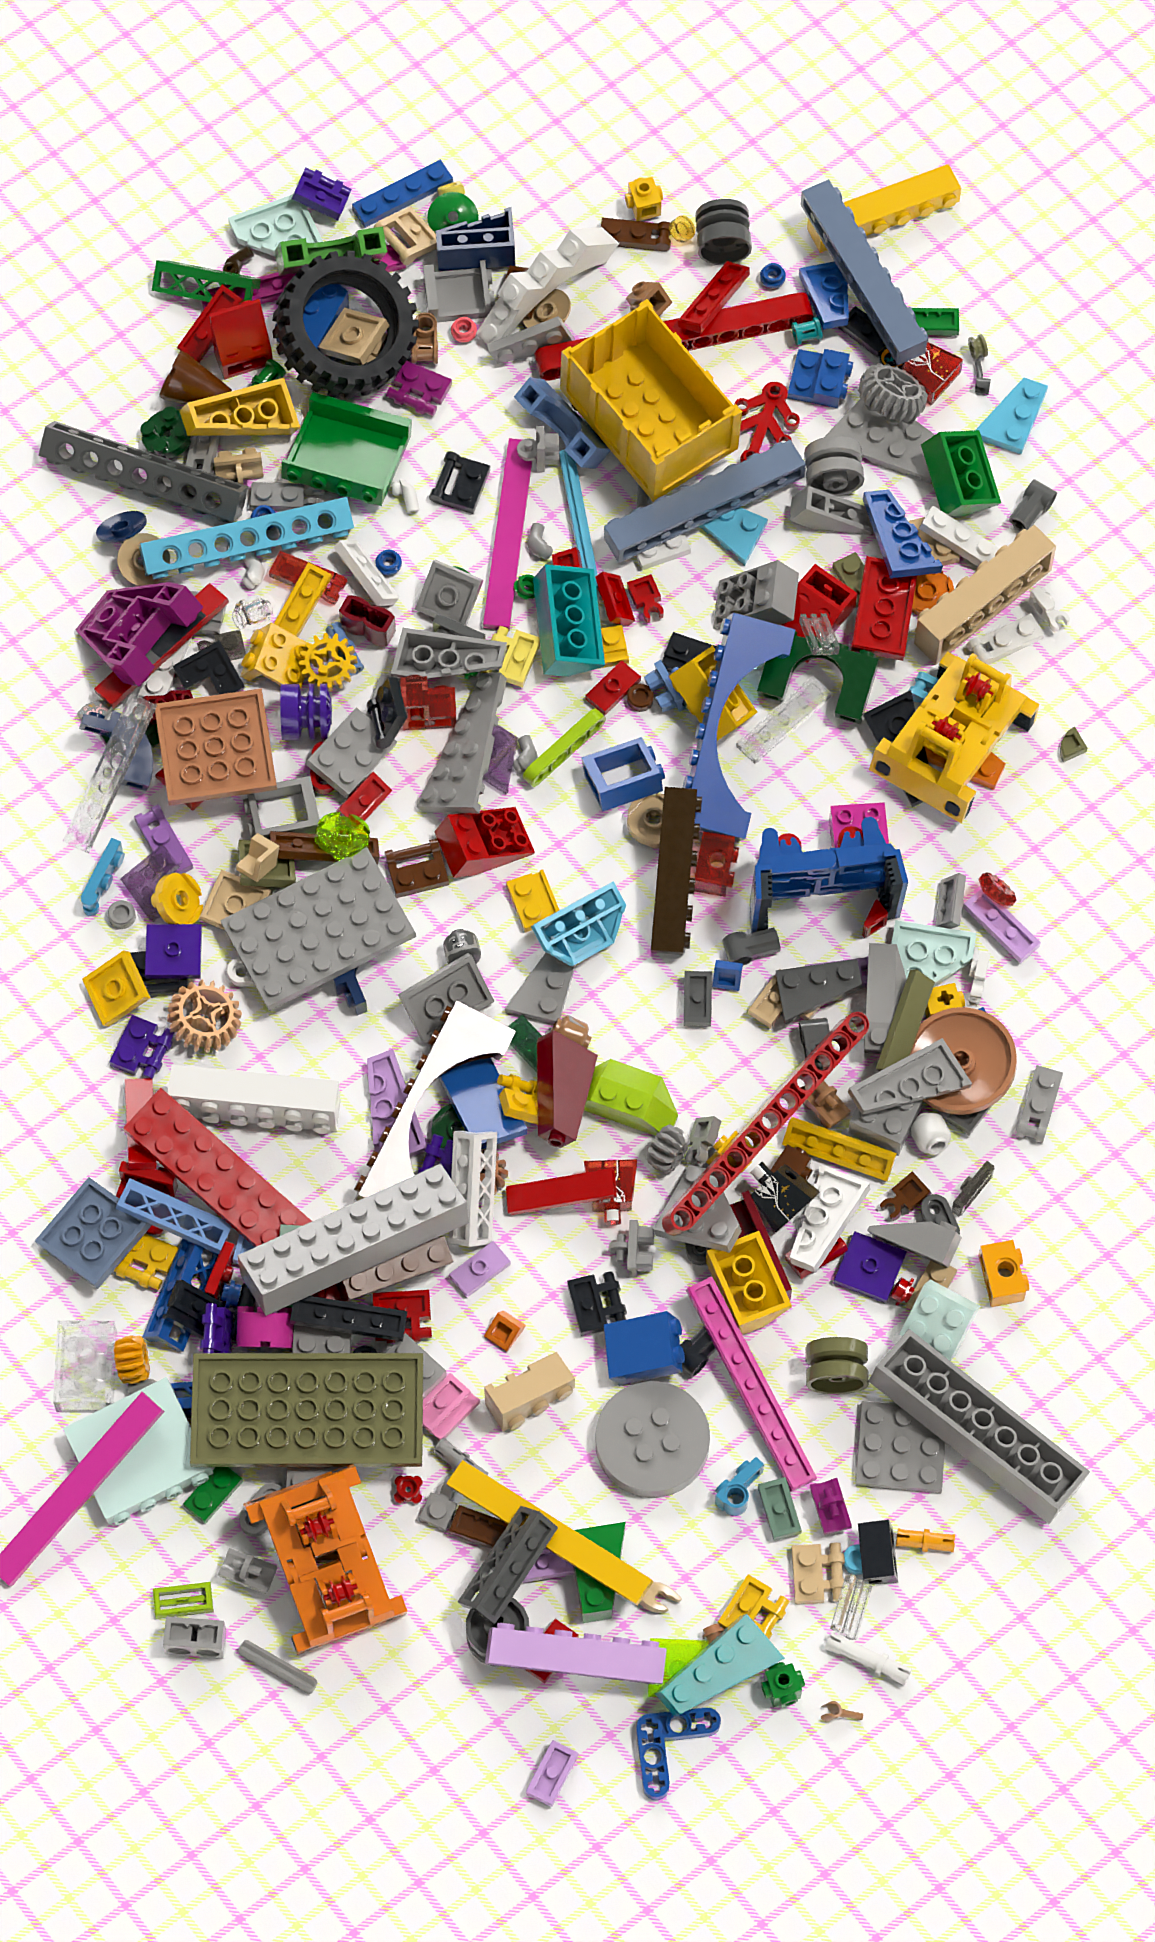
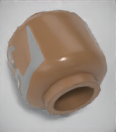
M566 1015L562 1019L557 1018L551 1031L555 1030L585 1048H588L592 1039L588 1035V1024L570 1015Z

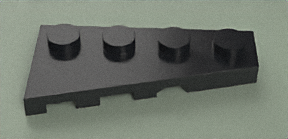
M911 690L863 713V718L878 744L883 738L893 743L916 711ZM924 746L916 758L929 765ZM903 790L912 808L923 803L920 799Z

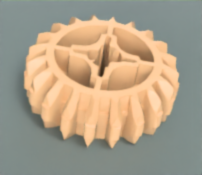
M203 979L199 981L198 986L191 981L188 984V989L182 986L179 988V994L172 996V1003L168 1005L167 1009L169 1012L167 1022L172 1023L169 1027L170 1032H177L175 1036L176 1041L185 1040L184 1048L192 1044L194 1045L195 1052L199 1050V1047H203L207 1054L211 1046L218 1051L221 1048V1044L227 1047L230 1044V1038H236L237 1030L241 1026L239 1019H241L242 1012L238 1010L239 1001H231L234 996L233 992L224 993V985L218 989L215 988L214 980L210 982L209 986L205 985ZM192 1002L194 1005L193 1011L189 1013V1016L184 1017L183 1008ZM225 1016L226 1024L221 1029L216 1030V1021L220 1017Z

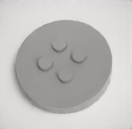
M646 1381L630 1385L616 1393L606 1403L598 1418L595 1433L598 1461L607 1477L615 1485L633 1495L659 1498L675 1494L689 1486L699 1476L708 1458L710 1429L707 1417L699 1403L689 1393L675 1385L658 1381Z

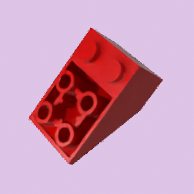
M259 299L247 300L237 306L221 308L209 314L214 355L224 380L264 368L266 366L265 362L268 359L273 360L270 340Z
M814 564L798 582L794 620L781 624V626L795 629L798 632L797 636L808 638V635L823 639V643H826L856 608L858 593L817 564Z
M516 807L482 810L480 813L449 814L434 831L453 878L478 875L534 855L535 853Z

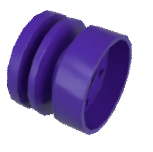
M281 684L280 719L282 740H300L302 728H308L310 740H314L315 728L320 727L321 739L328 738L332 725V698L330 697L327 684H320V696H315L314 684H309L307 696H302L299 684Z

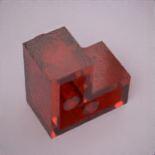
M409 675L400 678L401 694L407 714V719L403 724V731L455 727L457 723L455 687L439 685L434 688H428L427 676Z

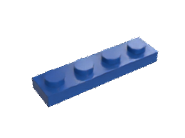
M440 159L352 203V210L364 228L438 192L437 189L439 187L453 183V177Z

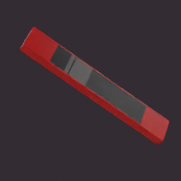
M211 583L207 584L195 595V598L203 606L197 614L195 621L189 624L188 627L171 623L145 655L155 666L149 676L229 603L228 598ZM112 671L94 688V691L114 709L137 686L123 683Z

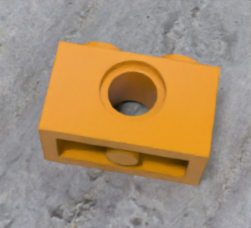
M1014 1240L981 1245L978 1257L990 1306L996 1307L1024 1301L1026 1291L1030 1290L1029 1281L1026 1274L1022 1275L1020 1265H1023V1257L1020 1248H1015ZM1007 1269L1012 1275L1010 1277H1003L998 1273V1270Z

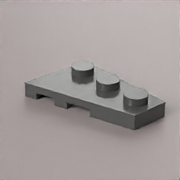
M857 959L782 969L775 972L785 1025L800 1015L809 1014L825 1003L834 1002L862 988Z

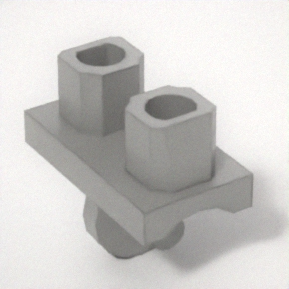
M536 426V440L527 438L520 441L517 446L518 456L525 461L537 458V472H545V465L559 464V433H544V426Z
M629 1220L628 1242H625V1234H617V1241L611 1242L608 1248L610 1253L616 1254V1262L623 1263L625 1255H628L627 1269L629 1270V1277H637L638 1272L653 1270V1253L639 1252V1245H654V1227L639 1226L638 1220Z
M229 1548L218 1576L267 1594L278 1567L254 1556Z

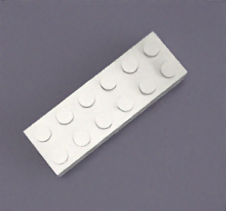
M171 1064L167 1093L195 1118L203 1119L209 1123L229 1121L237 1126H244L247 1123L258 1124V1126L267 1129L280 1126L286 1127L290 1131L310 1129L319 1134L337 1132L341 1103L339 1081Z

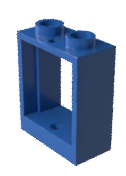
M642 737L581 757L584 776L602 812L663 791L662 780L665 779L663 767L660 763L656 765L654 750L651 745L647 746ZM643 760L648 770L646 773L607 785L601 774L629 763Z

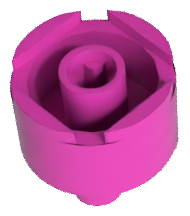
M237 1306V1346L292 1348L294 1324H290L292 1308L284 1307L277 1310V1313L273 1312L265 1315L261 1307H257V1312H254V1307Z

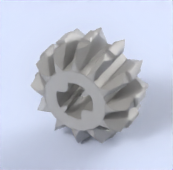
M671 1124L664 1126L656 1134L654 1140H652V1144L648 1148L646 1160L653 1166L652 1168L659 1172L662 1171L667 1174L674 1171L688 1150V1145L690 1144L689 1136L677 1126L674 1127Z

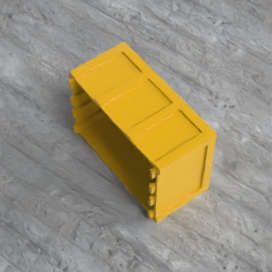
M648 299L641 302L638 308L573 348L570 346L562 351L560 390L653 502L738 449L742 418L741 409L736 404L733 405L713 381V376L709 371H704L682 345V339L676 332L673 334L655 313L653 305Z

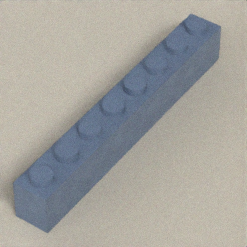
M828 179L801 191V207L897 365L925 354L928 342V335L925 329L918 326L915 313L911 307L907 308L900 288L895 287L891 282L889 270L880 264L876 249L873 246L870 247L864 229L861 226L858 227L855 223L854 214L850 207L844 205L842 194L838 187H833Z
M791 440L784 443H776L763 453H755L737 465L731 464L715 475L705 476L698 483L691 486H683L672 495L659 497L654 503L646 507H638L622 518L610 520L607 525H604V540L618 563H621L804 478L806 463Z

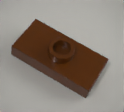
M459 1505L449 1529V1534L492 1549L508 1524L501 1519Z

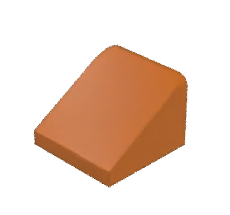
M500 1311L496 1314L484 1337L507 1352L523 1332L526 1325L506 1311Z

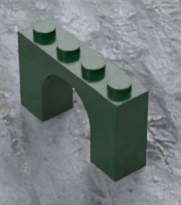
M795 631L790 655L784 659L776 657L765 662L757 688L758 696L784 703L795 669L807 660L825 659L837 666L843 676V685L834 712L835 718L861 725L863 713H865L879 666V659L874 658L875 654L865 650H860L859 653L849 650L847 645L841 643H834L833 646L823 643L824 640L819 637L808 635V638L797 636L798 632Z

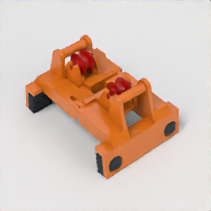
M353 1464L340 1467L243 1503L251 1524L265 1519L305 1630L292 1635L291 1638L297 1655L401 1617L408 1612L402 1595L389 1599L349 1488L361 1483L357 1469ZM324 1496V1498H321V1499H319V1500H316V1501H313V1502H311V1503L305 1504V1505H303V1506H300V1507L291 1509V1507H294V1506H297V1505H299V1504L305 1503V1502H307V1501L313 1500V1499H315V1498ZM335 1551L337 1552L339 1560L337 1559L317 1567L316 1558Z

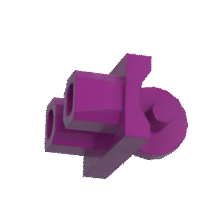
M838 1478L822 1483L810 1484L809 1488L823 1534L828 1535L852 1528Z

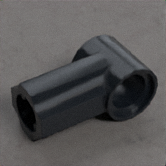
M705 1327L699 1330L691 1340L687 1339L680 1344L685 1355L682 1368L691 1377H694L705 1367L709 1357L716 1351Z

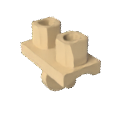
M254 447L245 448L240 455H232L229 451H219L217 457L214 458L216 476L231 481L238 480L240 484H243L244 479L264 477L261 452H257Z

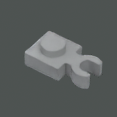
M715 1116L695 1118L689 1137L692 1147L686 1153V1161L692 1165H695L696 1161L702 1164L706 1163L708 1159V1146H713L718 1138L722 1122Z

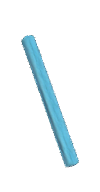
M564 449L559 451V459L576 547L580 551L582 567L594 569L595 576H597L577 465Z

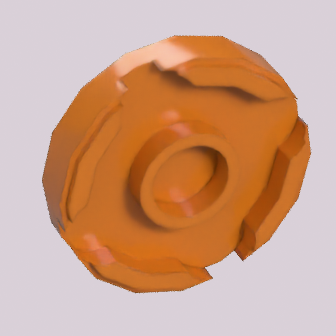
M943 571L941 573L917 575L912 613L918 616L924 609H931L935 606L937 600L944 593H951L954 590V586L950 577L943 574Z

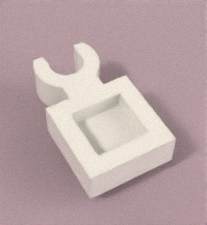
M980 951L978 961L972 960L969 976H973L974 980L969 1002L980 1004L991 953Z

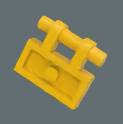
M500 1074L497 1084L505 1087L499 1094L504 1115L538 1125L537 1081L531 1080L527 1082L513 1074L509 1076Z
M144 1234L115 1268L114 1272H116V1276L123 1279L128 1277L139 1282V1285L144 1288L151 1287L159 1290L163 1280L154 1276L157 1272L168 1275L179 1248ZM136 1262L147 1268L143 1272L133 1268L132 1265Z
M748 1574L717 1624L726 1629L738 1617L748 1614L754 1621L761 1609L768 1612L766 1619L762 1625L756 1621L754 1623L770 1639L773 1635L772 1629L777 1621L782 1620L785 1616V1609L790 1601L781 1595L776 1603L770 1601L768 1598L773 1589Z

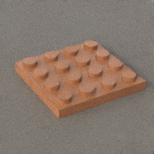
M262 688L154 704L169 806L277 790Z

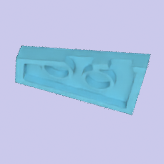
M1024 377L976 429L980 431L983 442L1022 455L1048 391V385Z
M740 507L699 527L707 534L714 536L721 542L723 548L738 557V561L745 566L767 526L768 519Z

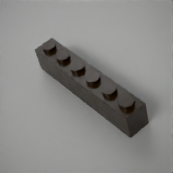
M664 787L651 953L684 955V949H690L691 933L686 932V921L692 922L693 905H688L689 894L694 895L695 878H690L691 867H697L698 851L692 850L693 840H699L700 824L695 823L696 813H701L702 797L697 796V789Z

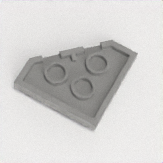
M689 1165L653 1228L655 1235L730 1253L742 1230L724 1192L700 1219L682 1234L677 1236L669 1235L662 1227V1218L706 1169ZM710 1175V1183L714 1187H718L717 1179ZM692 1195L693 1204L700 1207L699 1198ZM674 1215V1222L679 1227H682V1219L678 1215Z

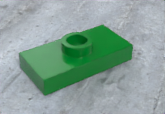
M912 308L918 326L920 328L923 327L927 335H959V308Z

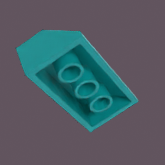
M545 564L533 578L543 675L569 677L604 667L605 660L594 569Z

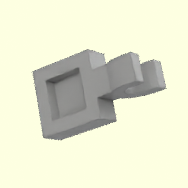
M446 1476L439 1495L430 1493L419 1517L420 1521L445 1532L458 1506L457 1503L451 1501L455 1490L446 1484L450 1478L449 1476Z

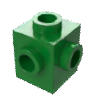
M779 1662L768 1667V1671H765L764 1682H761L763 1694L766 1699L770 1698L773 1708L780 1705L787 1707L798 1702V1699H801L802 1687H805L803 1675L800 1670L795 1671L793 1663L785 1665L784 1662ZM788 1679L789 1682L786 1685L779 1683V1681Z

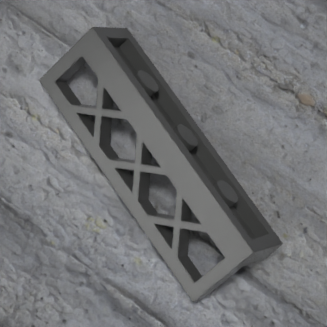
M520 1506L465 1589L458 1603L462 1607L476 1611L489 1623L495 1624L558 1527L540 1511ZM527 1516L528 1518L525 1521V1523L522 1526H520L525 1517ZM509 1543H511L508 1549L504 1550ZM479 1591L475 1599L471 1601L475 1593Z

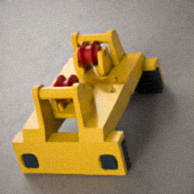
M947 651L939 662L937 672L939 680L893 743L885 738L881 740L875 748L869 770L962 823L970 812L974 796L977 792L968 787L967 784L1012 723L1027 732L1036 721L1040 704L1011 687V674H1003L977 659L978 656L972 653L968 660L965 661ZM924 746L947 759L942 772L916 758Z

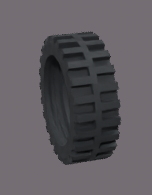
M348 250L340 257H338L337 251L329 252L324 259L319 255L313 258L309 265L305 264L298 270L278 297L276 302L278 308L274 311L272 321L277 322V325L272 330L273 338H279L280 344L276 347L278 355L285 354L287 361L284 366L289 371L294 368L299 374L296 379L301 384L304 380L313 384L311 390L318 393L322 388L328 390L327 396L335 398L339 393H344L345 399H351L360 392L362 397L369 395L375 388L379 390L395 376L411 356L410 350L416 345L418 337L414 336V332L419 328V320L413 319V314L417 311L416 303H409L407 298L411 291L408 286L405 288L400 286L398 281L401 277L397 272L391 275L385 270L388 266L386 263L381 261L377 265L371 262V255L364 254L361 258L355 257V251ZM330 284L350 286L366 294L378 306L389 327L387 328L386 343L375 359L360 366L344 365L329 359L314 346L305 330L303 313L307 301L318 289Z

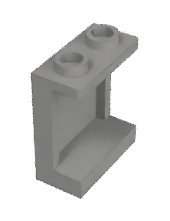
M485 260L480 261L479 268L434 272L433 264L423 265L428 313L434 315L437 322L455 321L460 317L478 319L488 316L491 307L495 305L494 291H489L488 285L492 284L491 269H486Z

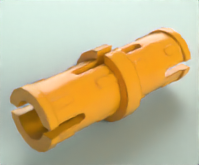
M898 1528L896 1547L922 1548L923 1552H928V1549L954 1553L955 1534L930 1532V1529L914 1531Z

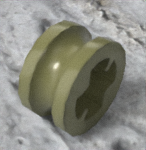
M982 334L977 335V338H968L969 350L974 360L979 359L980 355L983 357L988 356L987 343Z

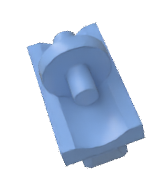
M661 660L655 662V670L644 676V679L651 691H655L662 686L666 688V692L655 697L662 712L672 710L677 707L679 712L686 709L683 703L684 699L673 688L672 681L668 677L669 673ZM678 667L673 668L671 672H675Z

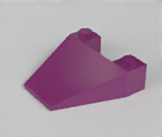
M172 582L107 590L75 630L123 683L139 687L148 679L149 674L155 668L145 656L171 623L188 627L189 624L195 621L197 614L203 606L185 585Z

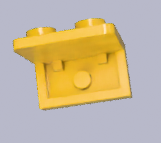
M273 623L261 629H256L250 639L251 648L242 660L241 666H243L240 676L250 681L262 675L279 685L299 684L301 689L305 678H303L301 673L304 669L299 667V661L304 660L300 656V651H307L306 642Z

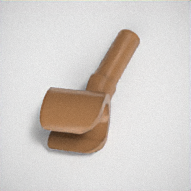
M831 1701L821 1706L830 1710V1713L821 1716V1719L825 1722L838 1717L863 1720V1713L842 1709L841 1705L836 1701Z

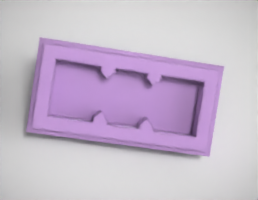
M492 1241L452 1271L449 1277L468 1298L510 1266L511 1261L498 1245Z

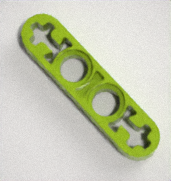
M596 708L590 710L527 767L523 773V779L532 787L539 785L604 725L606 717Z

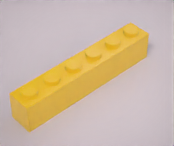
M946 164L843 203L846 207L851 208L855 223L858 227L861 226L866 236L873 233H882L887 228L895 225H904L911 219L919 216H928L938 209L954 206L960 202L962 188L950 165ZM808 218L807 230L819 253L827 251L826 246Z

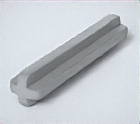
M244 1640L239 1647L238 1652L242 1657L305 1693L312 1694L317 1686L315 1678L251 1641Z

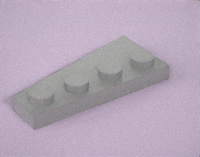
M941 1038L853 1085L847 1092L863 1115L971 1087L972 1082L944 1039Z

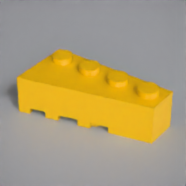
M284 378L189 402L179 411L187 436L292 435L300 428Z

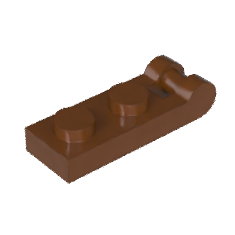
M602 217L601 227L619 243L617 247L653 251L670 250L671 240L669 236L673 232V224L670 222L651 223ZM652 235H658V236H659L657 239L651 238Z

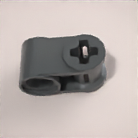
M827 1017L799 1021V1033L805 1059L830 1032ZM815 1059V1066L822 1071L821 1062Z

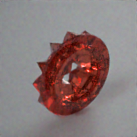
M986 872L982 873L978 878L982 891L997 904L1011 907L1017 901L1015 892L1010 889V886L1004 880L999 879L997 875Z

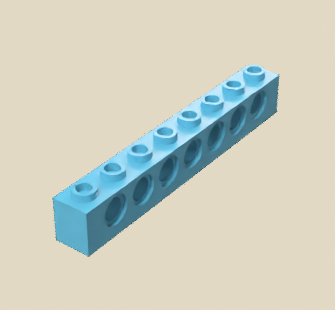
M343 497L144 542L138 546L145 576L152 575L154 580L169 576L168 571L178 569L179 574L194 571V565L204 563L205 568L220 565V559L230 557L231 562L246 559L245 553L256 552V556L272 553L271 548L281 546L282 550L298 547L297 542L307 540L308 544L323 541L322 536L332 534L333 539L348 536V530L353 529L354 524L348 499ZM324 514L330 518L331 525L328 529H323L318 525L319 515ZM295 520L302 521L305 525V532L301 535L294 533L292 530V523ZM269 526H274L279 530L280 535L277 540H270L267 537L266 530ZM243 532H249L253 535L254 542L252 546H245L241 543L240 536ZM217 538H224L228 542L226 552L216 550L214 542ZM195 543L201 546V557L193 558L189 554L188 549L191 544ZM167 549L173 550L176 553L177 559L173 564H168L163 560V552Z

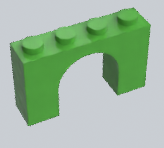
M383 227L357 230L352 236L324 242L307 243L306 238L282 241L275 249L279 276L295 274L303 265H309L313 258L320 255L324 259L329 252L333 251L338 252V257L343 256L348 250L355 251V257L357 258L368 254L372 256L371 262L381 261L387 253Z

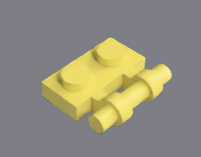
M500 626L497 633L493 634L491 638L493 641L507 642L508 651L499 672L507 678V683L523 688L539 650L540 639L537 636L519 630L515 631L512 639L506 637L509 630L506 627ZM492 670L480 671V673L492 672Z

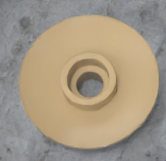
M554 289L536 305L532 318L529 319L525 316L522 321L527 328L558 316L564 323L571 311V301L565 292Z
M139 533L122 543L117 555V564L119 571L127 581L137 586L156 584L163 579L153 580L152 575L145 576L143 565L138 563V557L141 556L138 545L160 538L148 533ZM167 549L163 552L162 557L166 563L170 564V553Z

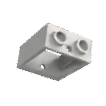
M310 776L276 782L277 790L247 794L248 798L243 799L245 814H251L252 822L248 823L250 838L259 833L269 839L270 831L322 834ZM302 793L307 821L265 829L261 828L256 802Z

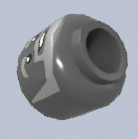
M457 929L445 938L443 949L448 964L467 953L472 955L476 964L481 959L478 938L473 932Z

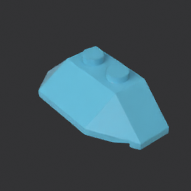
M613 881L532 925L531 928L545 952L572 967L615 942L626 903Z

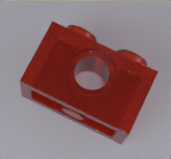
M703 831L695 873L694 892L726 897L727 887L733 888L735 872L730 870L732 863L737 864L740 847H735L734 836ZM720 862L723 866L716 868L711 863Z

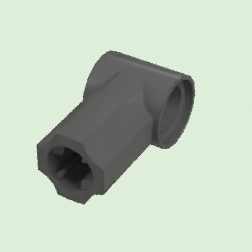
M1033 479L1025 490L1022 501L1011 514L1009 522L1019 531L1023 529L1028 530L1034 525L1042 512H1047L1057 497V492L1038 480Z
M774 927L750 934L734 932L722 939L728 961L742 963L743 966L749 964L753 958L777 953L781 950L779 937Z

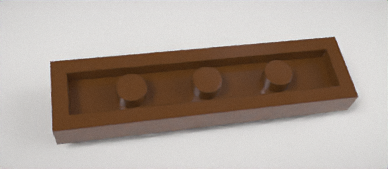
M270 831L269 840L280 846L278 858L338 862L367 847L376 864L378 865L379 863L378 838Z

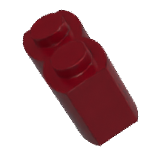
M347 595L339 609L342 628L350 634L364 636L374 645L387 647L396 632L395 616L383 607L371 606L361 597Z

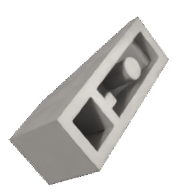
M807 486L792 497L791 522L817 530L872 535L874 533L866 508L863 505L811 486Z
M930 1221L872 1225L867 1229L870 1234L947 1268H949L962 1239L955 1232L956 1227L944 1221H941L939 1225Z

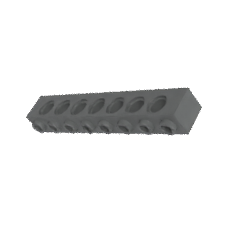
M53 421L45 426L38 455L46 458L48 463L55 465L64 464L70 466V469L74 472L94 474V477L98 480H111L119 483V486L124 489L132 490L135 488L141 490L148 497H161L167 499V502L172 505H185L191 507L195 513H208L216 516L217 520L226 523L234 522L242 515L249 487L57 421ZM66 443L73 447L74 454L67 451ZM90 452L97 455L98 462L91 459ZM115 460L121 463L122 471L116 468ZM139 468L146 472L147 479L140 476ZM163 476L171 481V487L164 484ZM187 485L194 487L196 495L189 493ZM212 493L219 496L220 504L214 502Z

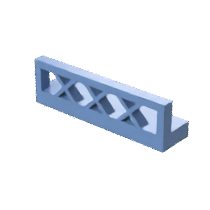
M130 1178L115 1208L217 1254H220L232 1228L225 1220Z

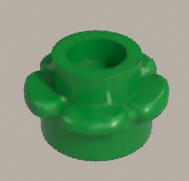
M522 575L514 582V590L524 600L535 598L533 575Z

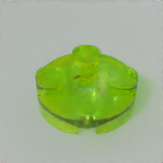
M333 812L319 820L314 839L321 849L331 854L334 859L340 861L346 857L358 854L365 847L368 848L370 829L368 824L356 815L349 814V817L340 816V812Z

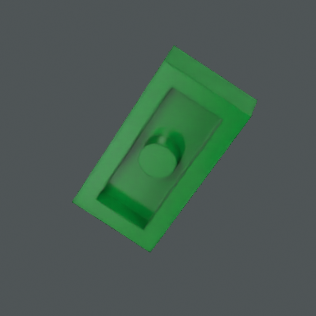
M215 1467L212 1470L213 1474L208 1476L209 1480L199 1485L183 1503L187 1510L205 1524L243 1482V1478L229 1467Z

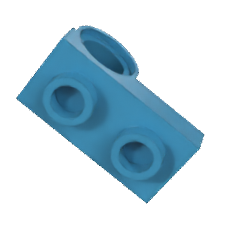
M757 1457L751 1462L748 1460L744 1461L735 1471L737 1475L730 1482L726 1479L715 1490L717 1493L715 1495V1504L731 1516L743 1514L748 1507L749 1492L747 1488L763 1473L764 1463ZM734 1494L739 1495L743 1501L740 1504H732L729 1502L728 1497Z

